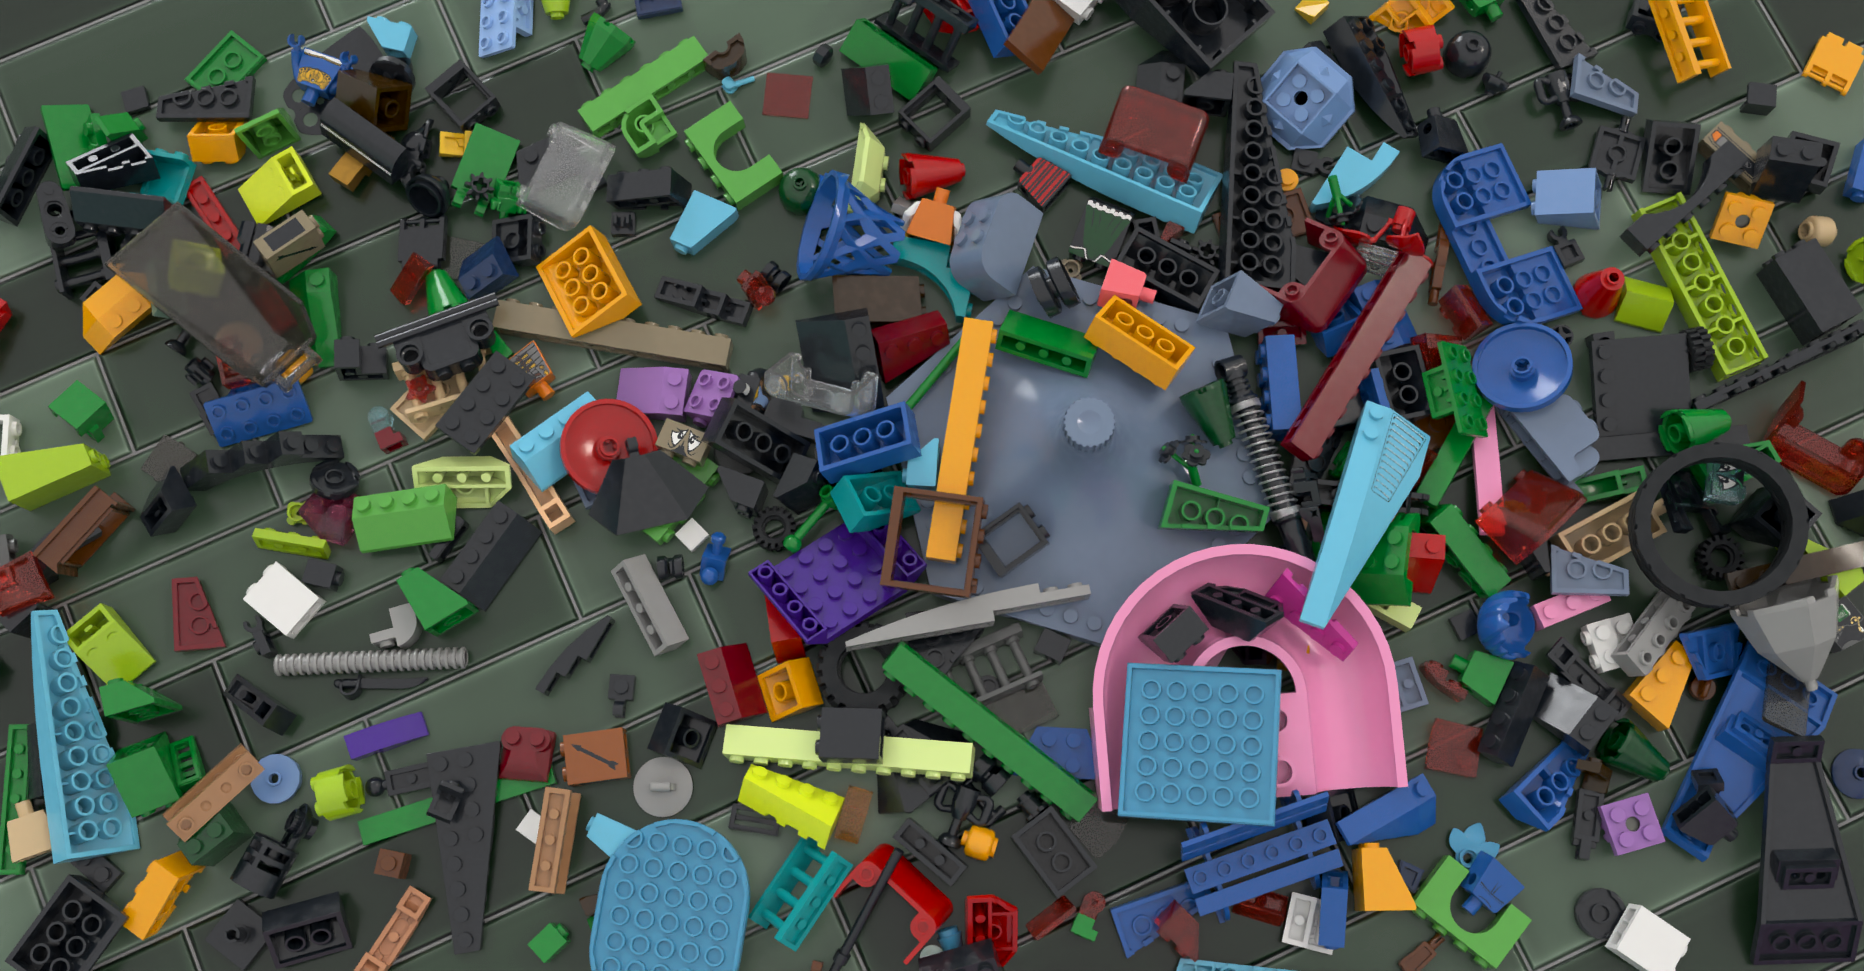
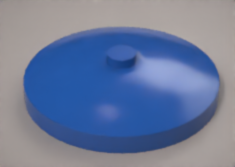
M1531 322L1512 323L1496 329L1480 343L1473 357L1472 371L1477 379L1476 387L1479 393L1489 403L1510 412H1531L1552 404L1565 392L1572 379L1573 359L1567 342L1553 329Z

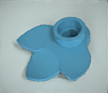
M1481 823L1469 826L1464 833L1459 829L1453 828L1449 836V844L1455 852V860L1468 870L1481 850L1494 858L1499 852L1500 845L1498 843L1485 842V833ZM1465 854H1469L1471 857L1469 863L1463 860Z

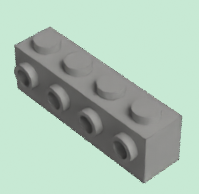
M645 554L625 559L611 570L654 656L676 650L689 640Z
M1659 590L1610 656L1628 677L1648 675L1653 670V665L1658 658L1666 652V647L1678 636L1683 624L1691 618L1692 612L1696 607L1677 601Z

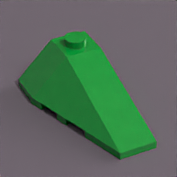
M329 267L305 270L289 280L290 303L320 369L334 367V340L342 337L337 276Z

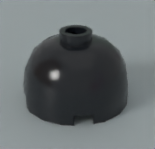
M1465 30L1458 32L1449 40L1443 51L1446 61L1445 66L1453 75L1460 78L1479 76L1485 71L1491 60L1492 47L1489 40L1477 31Z

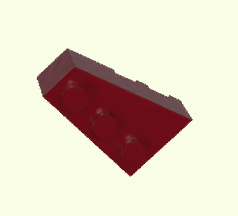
M938 310L871 329L878 371L885 383L950 344L947 323Z

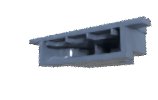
M1563 394L1552 404L1531 412H1510L1494 406L1572 503L1583 496L1584 493L1575 482L1582 477L1589 476L1599 462V453L1592 447L1599 438L1597 424L1582 411L1580 403L1573 400L1570 396Z

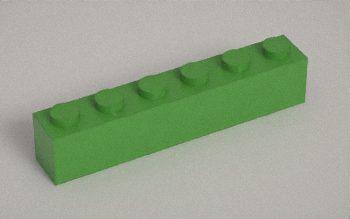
M695 36L683 39L671 51L663 52L658 59L652 63L644 64L632 76L624 77L619 84L613 88L605 89L593 101L585 102L578 110L582 121L596 140L600 139L621 125L625 110L638 100L651 93L655 100L659 101L704 72L703 59L708 54Z

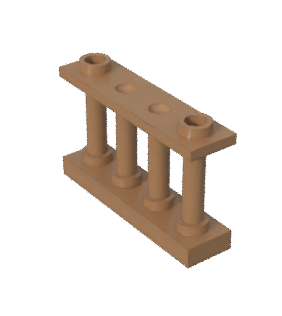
M240 743L162 814L168 821L166 825L186 842L265 769Z
M545 787L528 890L565 894L581 800L580 793H572V790Z

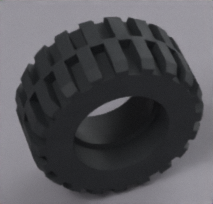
M861 621V624L855 625L828 644H825L823 649H820L818 663H816L817 680L822 693L833 707L882 709L886 714L892 707L895 708L901 698L905 696L904 685L897 679L895 682L890 680L887 676L878 689L869 693H858L851 690L845 685L841 677L842 662L847 654L851 652H846L845 642L880 628L883 625L878 623L874 625L869 624V621ZM898 643L870 648L878 651L886 659Z

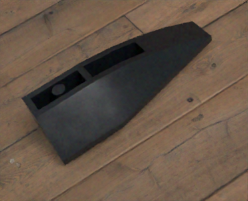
M1343 16L1323 31L1342 69L1352 77L1353 86L1364 101L1389 127L1404 139L1416 138L1419 136L1416 124L1411 116L1391 61L1385 50V44L1374 30L1375 25L1373 21L1367 16Z

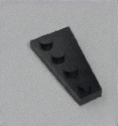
M1515 0L1556 71L1573 66L1574 57L1578 53L1586 57L1585 61L1594 58L1599 53L1594 47L1590 48L1583 41L1585 37L1579 31L1576 33L1568 24L1569 20L1564 14L1560 15L1554 9L1555 5L1551 0Z
M254 76L245 77V80L237 82L234 80L226 81L224 85L211 87L208 85L193 92L186 90L159 96L156 118L159 122H249L252 120L256 79Z

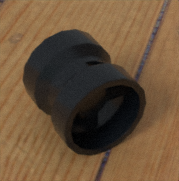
M773 260L761 271L766 282L771 285L776 293H780L788 285L792 277L786 270L782 271ZM759 274V279H760L763 283H765L764 280L762 279V277H761L760 274Z
M682 554L674 555L672 558H667L666 556L657 557L659 580H667L669 577L684 579L685 568Z

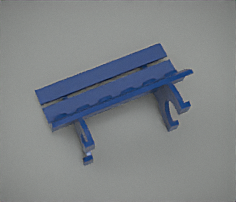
M1297 789L1291 792V798L1290 796L1279 797L1282 807L1276 809L1275 827L1233 824L1209 832L1207 824L1202 822L1199 824V829L1196 826L1185 829L1189 840L1181 842L1182 862L1201 855L1205 860L1204 863L1184 869L1192 894L1212 887L1216 891L1194 899L1199 916L1215 912L1219 923L1230 920L1229 906L1308 878L1313 890L1322 887L1319 874L1344 866L1339 849L1313 856L1312 852L1337 844L1328 819L1306 827H1302L1300 820L1326 811L1329 800L1328 791L1302 800ZM1291 823L1295 831L1212 859L1210 855L1212 851ZM1305 856L1304 861L1225 889L1221 885L1288 860Z

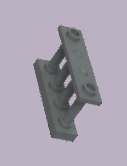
M1019 622L973 641L952 666V668L960 664L965 666L977 692L978 698L976 699L985 706L1022 689H1034L1043 681L1042 671L1032 672L1020 647L1019 641L1023 637V632ZM1004 645L1010 646L1024 678L1010 683L996 653L998 651L997 648ZM983 654L988 657L1001 685V688L987 693L974 664L975 658ZM951 668L946 675L955 682L951 673L953 669Z

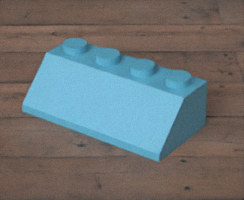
M588 391L509 446L513 460L541 492L568 474L560 456V438L564 426L571 415L583 405L595 401V398Z

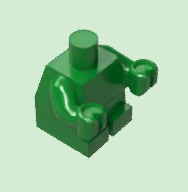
M502 179L495 180L494 197L490 198V208L500 212L499 219L508 218L509 213L516 214V211L520 214L521 212L523 214L527 213L528 205L521 201L524 188L519 182Z

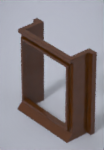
M94 485L32 554L57 574L78 577V567L81 568L130 515L128 512H134L136 509L118 493L113 492L109 496L98 486ZM97 527L102 530L101 537L78 549Z

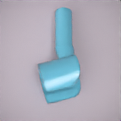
M728 76L722 80L723 85L721 87L726 93L733 94L738 87L754 82L755 79L754 76H750L734 82Z

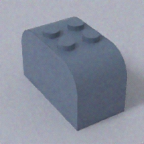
M1006 193L972 202L962 217V223L955 237L950 255V268L955 280L982 301L1016 296L1043 213L1017 193Z

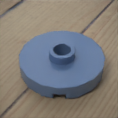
M272 754L258 762L265 770L251 782L254 794L261 801L270 804H282L291 800L302 784V771L299 764L292 758L282 754ZM277 774L278 781L273 783L272 777Z

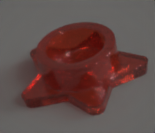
M425 374L405 381L409 389L406 396L407 400L418 399L425 404L428 394L436 390V386L427 383Z

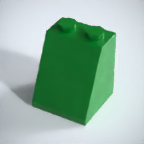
M418 567L405 570L401 573L402 577L396 580L423 628L436 637L479 612L475 605Z
M166 731L118 749L106 764L132 818L139 815L141 817L149 816L156 811V808L164 805L166 808L171 807L184 794L177 787L169 748L170 742Z

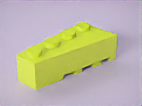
M754 764L750 765L744 776L738 797L739 802L764 816L770 814L775 817L776 823L781 826L789 825L798 830V835L804 839L810 837L818 841L817 846L824 850L838 822L845 799L833 792L822 790L811 784L800 782Z

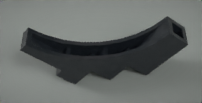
M278 431L265 441L242 440L229 450H204L180 468V474L189 491H207L230 479L265 469L332 459L340 461L344 458L341 435H302L301 431Z

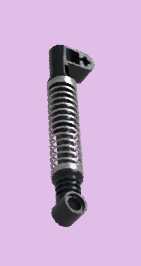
M1240 354L1217 360L1214 364L1215 376L1217 380L1223 378L1226 382L1227 391L1229 390L1228 396H1231L1229 398L1232 415L1239 414L1233 417V419L1240 418L1242 421L1236 427L1243 425L1245 429L1238 434L1245 432L1247 434V437L1241 441L1249 440L1250 445L1244 448L1252 447L1253 452L1248 453L1247 456L1255 455L1256 459L1250 461V463L1255 465L1253 471L1256 470L1258 473L1255 478H1259L1261 481L1258 485L1263 486L1264 490H1261V492L1266 494L1264 500H1268L1269 505L1267 506L1271 507L1270 517L1273 524L1279 528L1284 542L1283 545L1277 548L1315 560L1317 558L1299 513L1300 505L1295 504L1298 499L1293 498L1295 492L1290 491L1292 484L1287 483L1289 477L1284 475L1287 470L1281 467L1284 464L1282 461H1279L1281 455L1273 454L1278 450V447H1270L1275 443L1274 439H1268L1273 433L1265 432L1270 426L1262 425L1266 422L1267 418L1260 417L1264 413L1263 410H1257L1261 406L1257 394L1253 393L1252 390H1248L1251 386L1247 384L1249 382L1248 379H1244L1248 373L1247 363Z

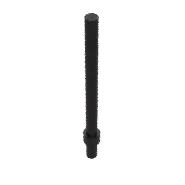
M894 848L842 947L838 948L834 954V962L829 971H840L842 966H846L851 957L850 952L904 853L900 848Z

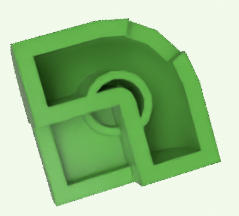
M651 93L625 110L621 121V130L625 139L639 158L653 156L660 152V147L678 137L676 130Z

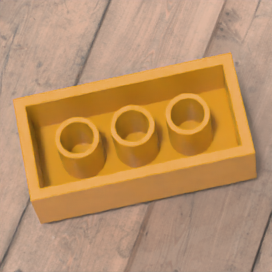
M1116 295L1096 314L1084 335V338L1089 340L1094 346L1101 348L1114 359L1121 361L1134 372L1141 374L1163 390H1166L1196 348Z

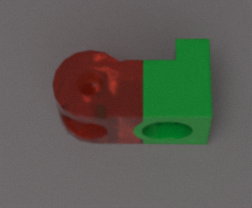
M1093 891L1084 896L1069 932L1091 942L1095 941L1098 932L1092 930L1098 913L1103 911L1106 904L1105 898L1101 893Z

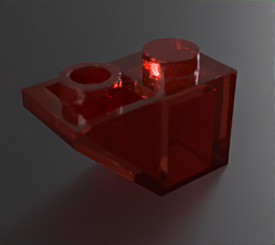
M1174 899L1154 920L1159 927L1156 932L1166 942L1171 939L1176 944L1174 949L1184 959L1189 956L1196 962L1199 959V923Z

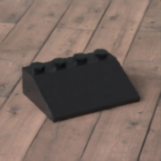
M867 308L795 320L813 412L865 411L885 407Z
M68 874L6 958L5 962L17 971H91L129 919V916L85 877Z

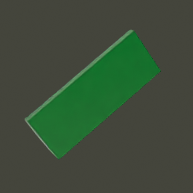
M866 18L856 19L839 50L860 66L889 64L891 88L910 101L931 83L938 71V68Z
M1009 310L999 329L995 349L1087 378L1099 347L1094 346L1089 340L1084 338L1086 333Z

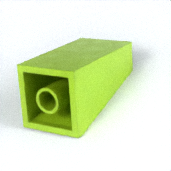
M84 443L0 456V481L8 502L32 511L111 476L109 471L111 464L105 454H101L95 448L92 449Z

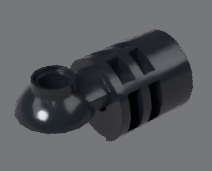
M304 803L290 813L284 826L286 832L281 841L264 833L256 832L230 879L253 893L274 899L295 859L299 855L296 848L301 839H311L319 825V820L313 817L309 805Z

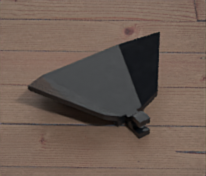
M627 438L625 446L629 458L611 461L588 515L616 536L687 520L709 487L661 450L639 455L637 438Z
M886 713L885 729L889 733L886 737L971 743L962 736L963 732L917 719L897 727ZM891 772V775L888 776L877 774L878 813H912L951 782V777L941 776L940 779L935 780L925 777L926 775L916 774V777L913 778L903 777L898 772Z

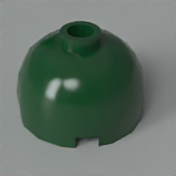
M799 167L785 173L781 178L778 188L779 199L784 209L799 216L808 214L820 182L819 175L808 168Z

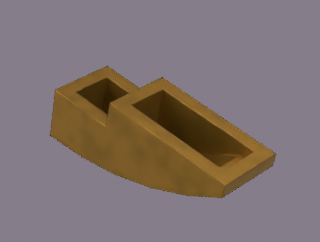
M346 152L329 172V175L335 182L353 192L365 175L369 177L373 171Z

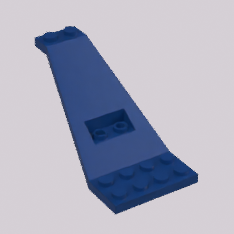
M1748 640L1661 827L1663 835L1701 862L1708 859L1713 845H1708L1681 832L1672 813L1697 794L1691 780V770L1718 769L1724 781V791H1720L1719 795L1729 805L1737 819L1765 790L1766 757L1770 737L1819 735L1827 725L1838 694L1817 681V690L1807 691L1805 682H1800L1757 653Z

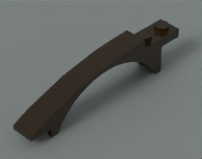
M1864 541L1803 555L1798 567L1781 586L1864 567ZM1771 563L1724 574L1728 590H1737L1752 583L1769 568Z

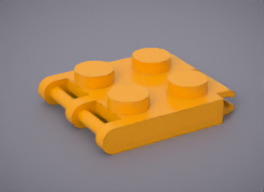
M1829 32L1826 37L1822 36L1818 40L1801 76L1805 78L1809 76L1821 82V86L1826 87L1827 85L1839 91L1840 95L1845 96L1864 60V55L1861 54L1864 48L1849 41L1843 46L1844 39Z

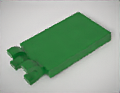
M476 123L450 187L457 190L451 206L458 209L461 208L465 195L469 188L464 187V183L466 181L471 182L470 174H474L476 177L480 176L481 172H483L485 178H492L489 187L493 188L496 179L505 180L520 140ZM477 184L478 191L482 190L480 184ZM487 193L488 201H485L483 198L478 200L479 202L473 215L483 218L487 205L490 203V198L494 197L493 193Z

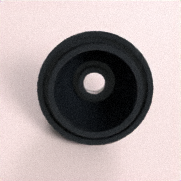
M419 174L411 178L406 184L407 198L411 206L420 214L429 218H439L449 209L451 195L449 183L444 177Z

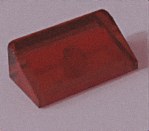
M413 252L390 291L404 306L410 304L434 265Z
M1268 892L1234 904L1232 912L1280 927L1285 919L1288 897Z
M1063 895L1025 926L1033 938L1039 941L1076 912V907Z

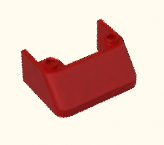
M886 843L878 845L846 877L833 896L838 898L853 880L862 887L875 885L894 847ZM902 855L888 884L919 912L911 921L910 930L920 943L903 961L907 965L951 916L953 904L944 893Z

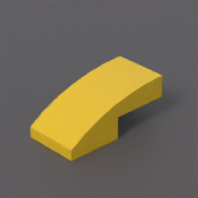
M465 130L464 134L440 131L439 156L462 158L472 131Z

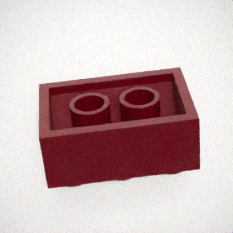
M747 643L722 646L697 654L715 718L720 728L726 727V724L732 725L768 713Z

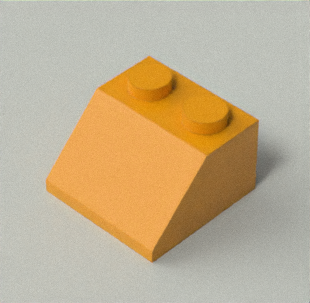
M197 122L187 135L192 162H201L203 164L225 162L226 164H234L240 161L246 152V144L239 138L234 129L248 122Z
M809 657L788 660L757 676L771 722L809 711L824 704Z

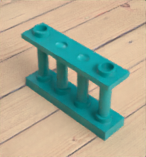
M810 837L807 839L800 838L748 916L749 919L765 929L770 924L777 928L779 931L774 938L795 952L853 867V864L834 851H831L827 857L819 851L818 841ZM813 859L822 865L814 878L805 873ZM798 881L807 886L800 899L790 894ZM784 902L793 908L785 921L776 915Z

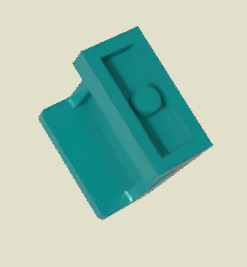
M156 148L155 151L147 150L153 157L161 178L143 182L140 193L137 194L163 196L181 212L197 165L189 160L187 154L175 151L172 154Z

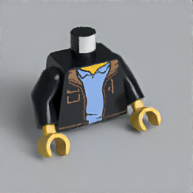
M755 368L749 371L747 375L739 374L740 380L733 384V390L735 391L733 398L738 399L764 415L775 389L774 384L777 383L780 388L792 389V387L786 385L787 379L795 380L792 375L781 374L778 376L776 372L764 368Z

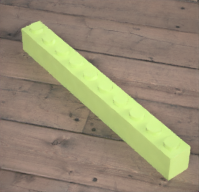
M726 724L722 754L731 763L743 764L744 760L753 761V764L767 766L768 762L778 763L780 767L791 768L793 764L802 765V768L811 770L817 769V766L827 767L826 769L836 772L841 771L842 768L851 769V772L860 774L866 773V770L876 771V774L885 776L891 775V772H898L903 777L913 778L916 777V774L926 775L925 777L935 780L940 779L941 776L951 777L950 779L960 782L965 781L966 778L973 777L975 757L973 743L884 736L883 764L823 763L818 755L815 754V742L820 740V731Z

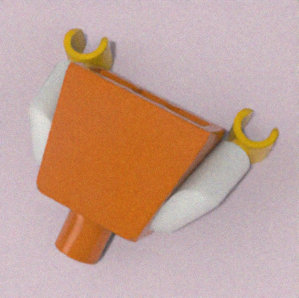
M937 187L933 201L922 198L921 201H916L904 212L902 220H904L905 224L900 227L905 231L906 237L914 235L952 246L959 232L962 217L956 211V207L947 205L950 194L949 190Z

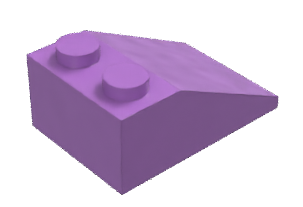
M621 368L617 400L625 401L637 407L648 419L666 420L668 418L676 422H686L687 414L684 412V408L689 399L692 376L689 369Z

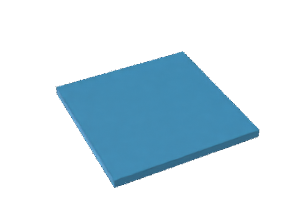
M1127 663L1118 816L1275 827L1282 670Z

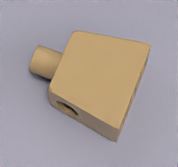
M30 799L16 803L15 808L19 818L7 822L12 863H20L51 852L46 810L34 812Z

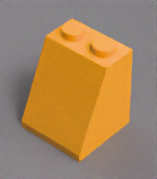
M1379 843L1358 844V849L1351 850L1355 911L1416 910V904L1387 848H1379Z

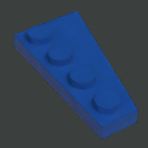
M1186 881L1110 908L1126 958L1128 959L1134 955V952L1143 946L1146 947L1155 938L1164 932H1168L1185 918L1187 919L1198 912L1194 899L1210 894V888L1192 894L1189 883Z

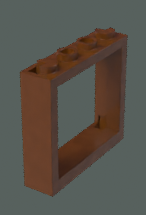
M894 486L880 585L888 588L960 598H971L972 593L976 594L978 579L974 578L975 568L980 569L982 554H978L979 544L984 543L985 529H981L982 519H987L989 505L985 504L984 498ZM906 498L975 507L964 589L894 580Z

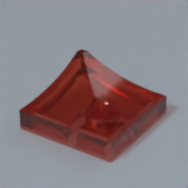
M32 551L0 567V616L2 617L24 607L55 598L44 577L38 559L32 554Z
M1435 718L1424 769L1476 778L1480 753L1477 749L1482 738L1483 728Z

